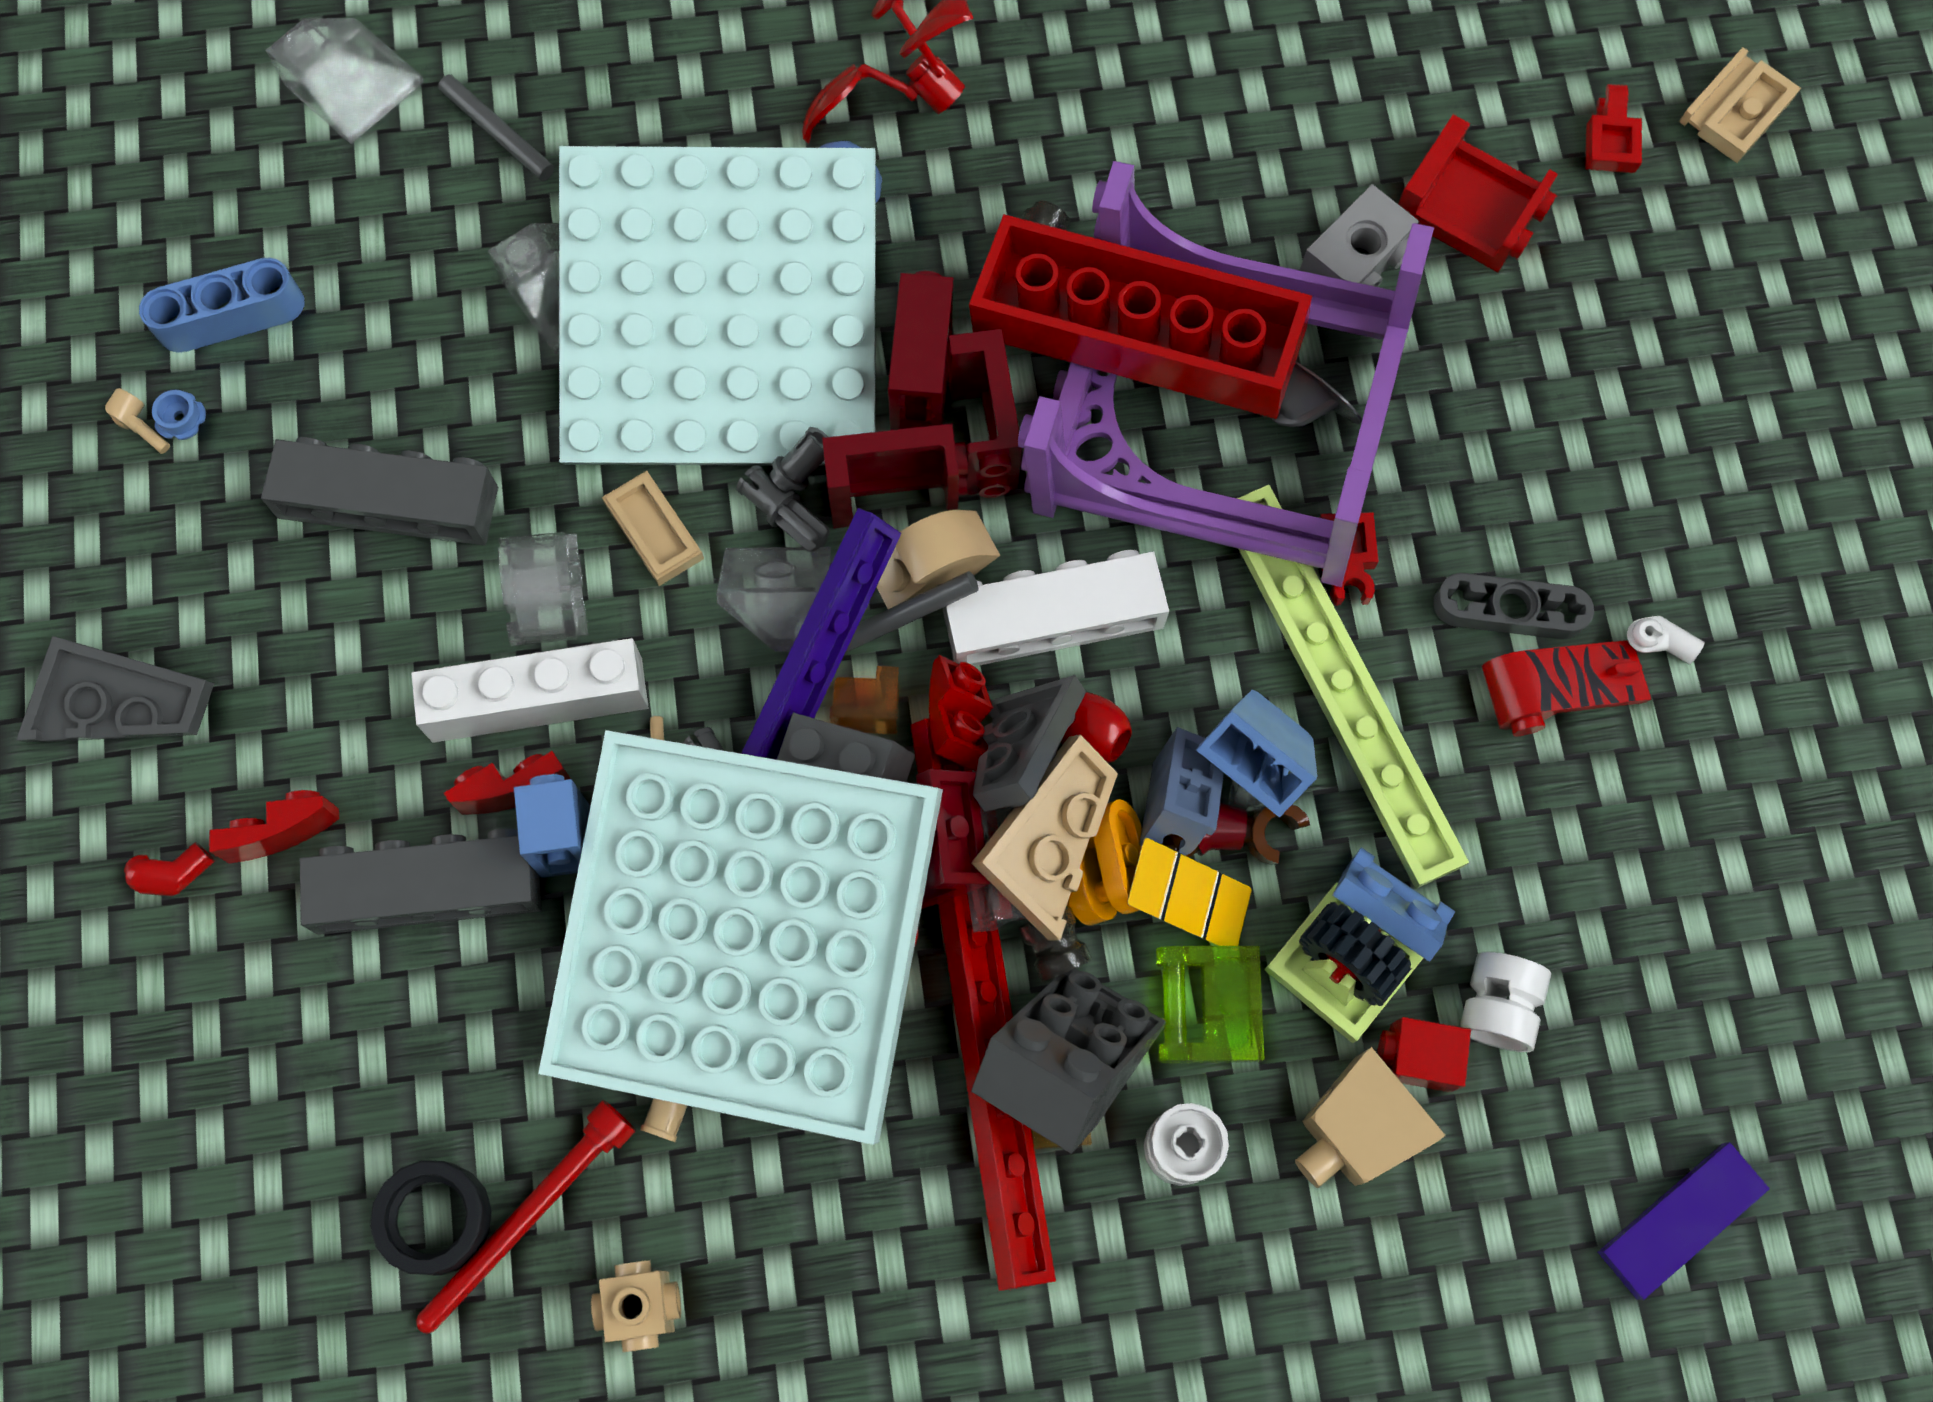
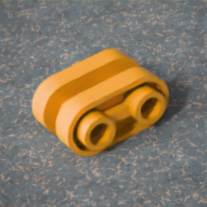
M1118 799L1107 803L1097 835L1090 837L1079 868L1084 871L1077 892H1071L1067 903L1070 913L1087 926L1111 920L1115 917L1117 911L1125 915L1140 911L1128 904V897L1142 845H1139L1142 827L1135 810L1124 800Z

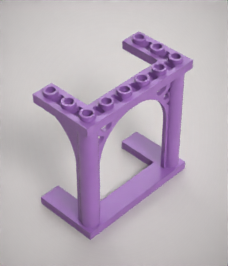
M1113 161L1107 182L1099 180L1093 198L1092 212L1098 213L1094 238L1312 295L1308 324L1381 339L1383 343L1351 465L1347 470L1334 521L1190 488L1157 474L1134 454L1118 426L1113 401L1118 375L1110 373L1108 376H1101L1098 374V370L1075 363H1070L1068 371H1059L1054 387L1053 399L1039 396L1034 415L1026 414L1020 427L1018 447L1024 448L1021 469L1027 471L1024 491L1031 494L1033 513L1053 518L1058 505L1322 568V583L1342 587L1434 227L1412 223L1395 291L1238 258L1195 244L1170 230L1146 209L1135 192L1134 165ZM1098 409L1103 413L1099 423L1086 425L1091 419L1090 410ZM1104 437L1112 442V448L1108 454L1098 460L1084 461L1076 455L1080 445L1091 438ZM1118 462L1125 463L1129 467V474L1127 476L1120 474L1116 469L1113 470V475L1104 474L1113 469Z

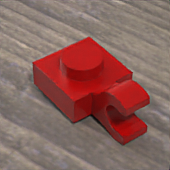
M1607 84L1606 98L1599 97L1597 115H1592L1586 124V169L1636 173L1642 164V118L1627 117L1628 85Z

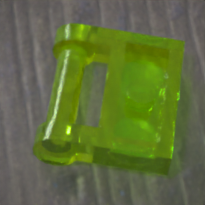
M1163 946L1156 948L1157 966L1162 967L1163 1008L1164 1020L1166 1021L1164 1026L1165 1043L1159 1044V1062L1182 1064L1192 1062L1264 1061L1259 946ZM1201 966L1203 1043H1187L1185 967Z

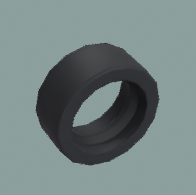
M421 1160L400 1168L383 1183L372 1205L370 1228L377 1250L390 1265L408 1274L443 1275L462 1268L484 1244L490 1232L492 1208L486 1188L472 1172L446 1161ZM429 1182L444 1183L454 1188L463 1199L466 1209L465 1227L458 1240L448 1249L435 1254H424L409 1248L401 1238L397 1225L399 1208L405 1197L416 1187Z

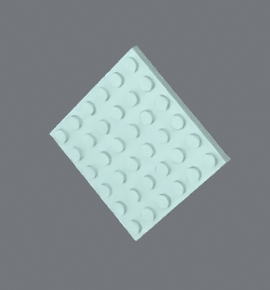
M559 146L560 463L563 465H772L778 456L785 457L805 435L809 427L820 429L828 437L875 432V148ZM825 460L820 464V466H825Z
M605 730L538 1074L874 1145L879 1143L943 789Z

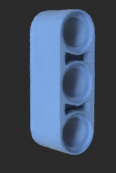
M261 258L155 288L142 298L139 305V315L162 346L169 351L179 353L288 323L301 314L305 302L303 293L286 266L277 259ZM279 288L276 292L267 295L271 290ZM229 302L226 306L217 309L220 305ZM178 316L174 321L167 324L170 319Z

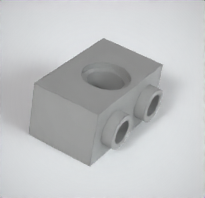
M1372 184L1306 250L1299 271L1379 287L1383 280V277L1380 275L1390 265L1394 269L1401 266L1412 223L1418 224L1419 221ZM1354 248L1363 249L1370 255L1360 254Z

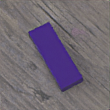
M1730 1142L1722 1143L1602 1247L1598 1254L1637 1300H1644L1770 1188Z

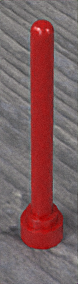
M602 1100L586 1117L589 1123L582 1129L586 1135L418 1314L416 1326L419 1331L426 1334L434 1332L602 1151L609 1153L614 1146L620 1149L636 1132V1129L620 1112L607 1101Z

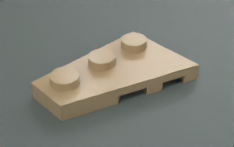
M1082 735L1068 737L1058 750L1055 758L1048 765L1038 785L1036 795L1026 804L1015 807L971 863L1048 940H1061L1067 922L1062 919L1071 892H1077L1084 871L1079 868L1090 837L1097 835L1118 774Z

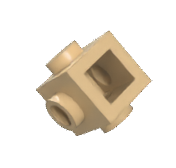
M650 1260L615 1265V1277L599 1280L600 1293L592 1294L591 1309L595 1330H604L605 1343L621 1340L622 1352L659 1347L658 1334L675 1332L674 1319L681 1318V1299L677 1281L670 1282L669 1271L652 1272ZM630 1294L637 1295L643 1304L640 1315L634 1319L626 1317L624 1299Z

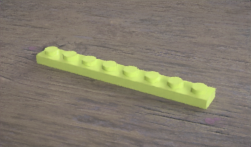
M1270 485L1237 498L1282 509ZM1239 549L1415 889L1465 867L1469 861L1313 566Z

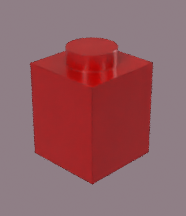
M1401 1017L1390 1024L1389 1031H1382L1378 1045V1055L1402 1084L1453 1092L1464 1088L1466 1085L1471 1029Z

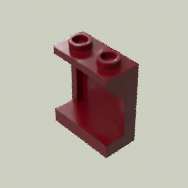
M1002 329L949 335L948 385L951 401L982 397L989 439L966 445L968 474L966 475L967 494H979L985 498L999 497L1008 493L1010 489L1018 488L1022 447H1018L1019 425Z
M952 423L822 438L833 529L850 526L853 519L851 497L942 488L945 493L946 508L949 511L958 510V496L967 495L966 475L968 474L966 446L965 442L955 443Z
M928 769L916 775L917 784L943 789L921 909L990 884L971 864L985 846L980 805L973 796L975 772Z

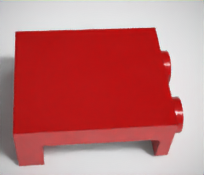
M1453 114L1406 185L1398 205L1419 221L1418 224L1434 227L1432 234L1434 238L1498 273L1508 256L1518 260L1534 234V232L1526 229L1532 218L1542 222L1557 197L1555 193L1549 190L1558 173L1549 169L1542 182H1539L1463 141L1471 123Z

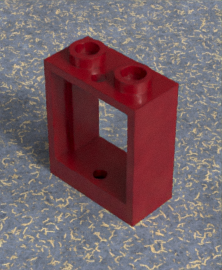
M918 271L914 274L900 273L888 384L890 430L943 424L948 380L949 335H952L954 277L941 276L933 271Z

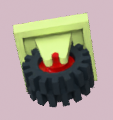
M1336 882L1264 970L1353 1044L1358 1041L1422 961L1423 957L1382 930L1368 917L1354 911L1335 898L1333 893L1338 884Z

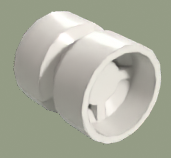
M1481 952L1477 954L1470 982L1477 995L1466 1000L1460 1027L1471 1029L1470 1039L1482 1044L1516 1052L1534 1051L1541 1021L1534 1012V1008L1545 1004L1551 978L1550 970L1538 963L1518 956L1496 952Z
M1194 1103L1176 1105L1156 1118L1147 1130L1144 1141L1145 1158L1152 1172L1164 1182L1177 1186L1195 1184L1216 1173L1226 1160L1229 1147L1227 1130L1219 1116L1207 1107Z

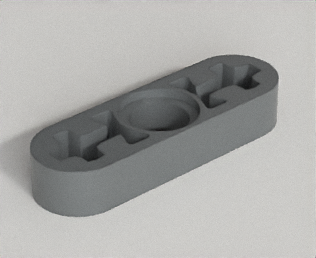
M1457 573L1449 576L1439 587L1433 599L1435 613L1444 623L1451 626L1555 639H1571L1576 637L1588 626L1594 616V605L1591 598L1578 587L1468 573ZM1456 590L1463 591V598L1465 600L1474 601L1470 602L1464 611L1458 609L1457 601L1448 599ZM1487 592L1490 593L1487 603H1480ZM1505 594L1519 596L1526 604V616L1514 619L1505 615L1500 608V597ZM1562 602L1568 604L1569 612L1577 614L1570 623L1564 622L1563 613L1553 611ZM1485 606H1486V614L1483 613V610H1484ZM1540 609L1550 610L1546 611L1539 620L1536 619Z

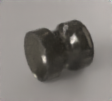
M1070 906L1065 908L1062 917L1067 922L1061 940H1048L1030 921L1018 928L1024 943L1031 946L1035 952L1036 960L1034 967L1041 981L1070 972L1092 959L1086 943L1079 941L1074 932L1076 920Z

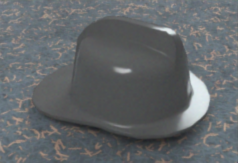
M1298 362L1295 363L1277 419L1271 418L1279 425L1300 428L1335 411L1352 423L1360 424L1362 422L1359 413L1338 391Z

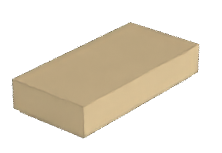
M648 471L643 472L602 497L605 506L659 586L704 559L702 551Z

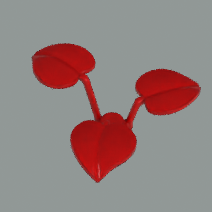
M878 0L873 8L872 17L878 20L892 8L910 36L899 52L900 55L906 58L917 48L922 54L906 72V75L911 79L909 85L866 64H862L858 68L855 64H852L833 78L811 103L803 123V140L809 145L812 130L817 123L852 91L858 81L866 77L873 78L904 93L911 101L919 95L937 114L942 113L951 106L963 92L965 85L938 56L933 54L926 42L951 27L967 20H973L967 0H942L924 18L918 29L915 28L903 9L904 0Z

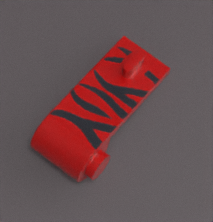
M1628 640L1517 651L1498 656L1482 665V671L1499 729H1511L1513 736H1524L1543 730L1546 727L1544 720L1557 713L1641 704L1652 700L1637 652L1630 646Z

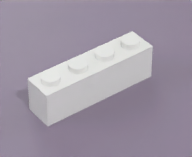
M1137 550L1120 551L1109 556L1107 561L1087 564L1084 560H1073L1059 565L1056 571L1036 575L1031 570L1017 571L1007 575L1004 581L983 585L981 581H977L979 587L977 592L943 607L954 662L958 664L960 662H967L973 666L1163 629L1169 614L1155 553L1153 551L1139 554Z
M633 638L411 672L416 725L432 743L649 709L642 657Z

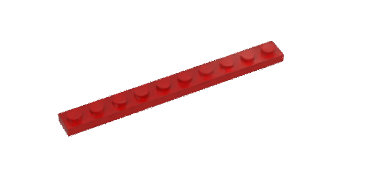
M924 718L911 724L918 774L928 769L973 772L972 769L935 753L929 718ZM990 883L987 886L940 902L938 905L998 1289L1002 1291L1055 1282L1056 1277L1031 1128L971 1092L991 1037L1013 1018Z

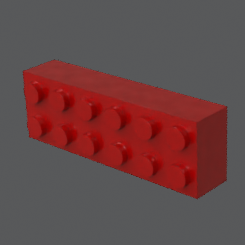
M1003 214L969 302L973 332L1002 329L1004 344L1277 419L1307 329L1313 296Z

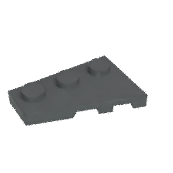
M52 636L16 740L31 743L197 735L214 683Z
M1076 675L991 700L993 709L989 712V715L993 720L992 723L984 726L985 732L983 734V739L988 744V750L979 757L973 790L974 798L985 812L1006 806L1020 807L1029 802L1038 792V785L1048 765L1055 758L1057 748L1066 730L1073 723L1075 713L1086 694V690Z

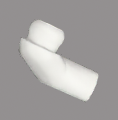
M1662 616L1638 619L1629 626L1627 631V640L1636 651L1641 653L1667 651L1687 664H1691L1696 659L1705 644L1704 641Z

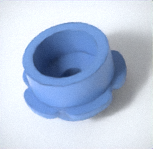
M181 390L166 391L159 395L153 403L152 416L155 420L154 427L164 438L189 439L198 433L199 424L205 421L206 410L201 402H196L194 395ZM179 414H184L181 420H175Z

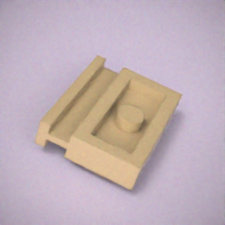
M1743 47L1692 103L1679 121L1684 126L1690 123L1699 130L1697 134L1699 137L1736 163L1743 158L1801 89L1762 60L1757 64L1746 55L1749 51Z

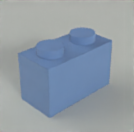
M547 774L531 778L530 785L514 787L520 855L541 878L578 873L590 805L573 780H565L562 775Z

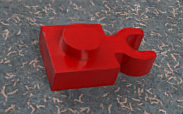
M1374 512L1360 514L1342 587L1334 585L1331 587L1330 596L1335 606L1343 603L1345 599L1344 586L1353 585L1359 589L1362 605H1368L1373 598L1375 585L1371 576L1364 570L1375 569L1379 562ZM1336 513L1321 514L1319 518L1334 521Z

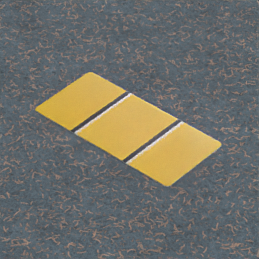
M1145 838L1128 897V904L1224 949L1236 952L1252 890L1251 887L1158 842Z

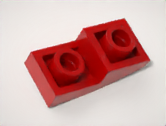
M938 655L932 665L929 688V722L934 750L936 754L977 772L979 757L988 750V744L983 739L985 730L981 722L993 709L985 686L986 680L983 674L973 665L967 662H960L958 664Z
M550 751L544 756L542 754H535L524 759L513 769L514 774L505 779L493 763L486 767L476 766L470 768L455 779V786L444 792V795L462 815L486 814L516 808L514 787L530 785V779L533 777L557 774L564 776L565 780L571 778L554 752Z
M298 790L285 794V800L266 802V824L262 819L241 818L230 821L229 828L209 830V852L227 863L249 861L278 853L314 837L338 821L339 808L324 796H320V793L317 791Z

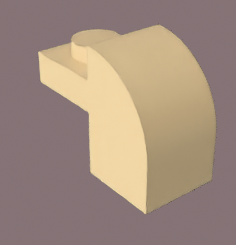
M949 510L921 519L900 531L901 536L878 582L877 589L885 605L890 609L968 571L976 575L998 558L1000 554L977 511Z

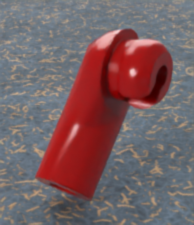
M195 842L173 862L149 859L147 855L134 856L126 863L124 874L128 886L140 894L174 896L185 889L211 866L215 860L200 844Z

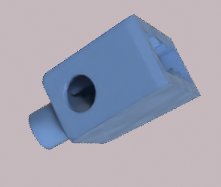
M1251 690L1233 707L1196 749V751L1278 817H1281L1317 779L1314 740L1311 735L1283 713L1280 708L1254 690Z

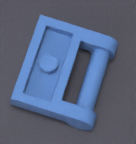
M1361 847L1344 870L1333 896L1354 911L1368 917L1382 930L1430 962L1443 945L1447 925L1455 911L1441 901L1437 905L1397 879L1373 862L1375 856Z

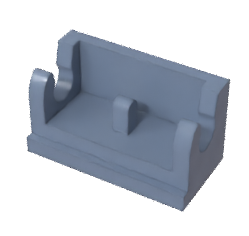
M1177 727L1153 762L1139 845H1143L1145 838L1162 844L1165 836L1175 834L1183 838L1180 841L1178 853L1188 855L1196 849L1206 834L1212 836L1215 832L1224 772L1196 751L1197 747L1205 739L1204 737Z

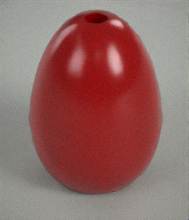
M1086 692L1075 713L1073 723L1066 730L1060 743L1063 745L1070 736L1082 735L1107 763H1111L1118 759L1126 749L1132 735V727L1126 714L1111 700Z

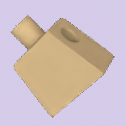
M1371 1047L1351 1061L1303 1119L1304 1126L1317 1142L1298 1157L1295 1163L1302 1174L1316 1188L1323 1185L1339 1170L1344 1173L1353 1185L1357 1186L1369 1182L1435 1144L1445 1134Z

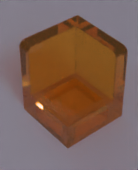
M877 666L876 679L836 678L833 706L830 707V723L864 733L897 734L900 686L899 667Z

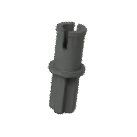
M755 465L744 473L759 486V489L754 484L746 482L743 478L739 479L736 490L767 515L766 521L771 527L779 526L808 552H815L828 541L829 528L800 503L799 494L795 491L785 492L779 489L762 467Z

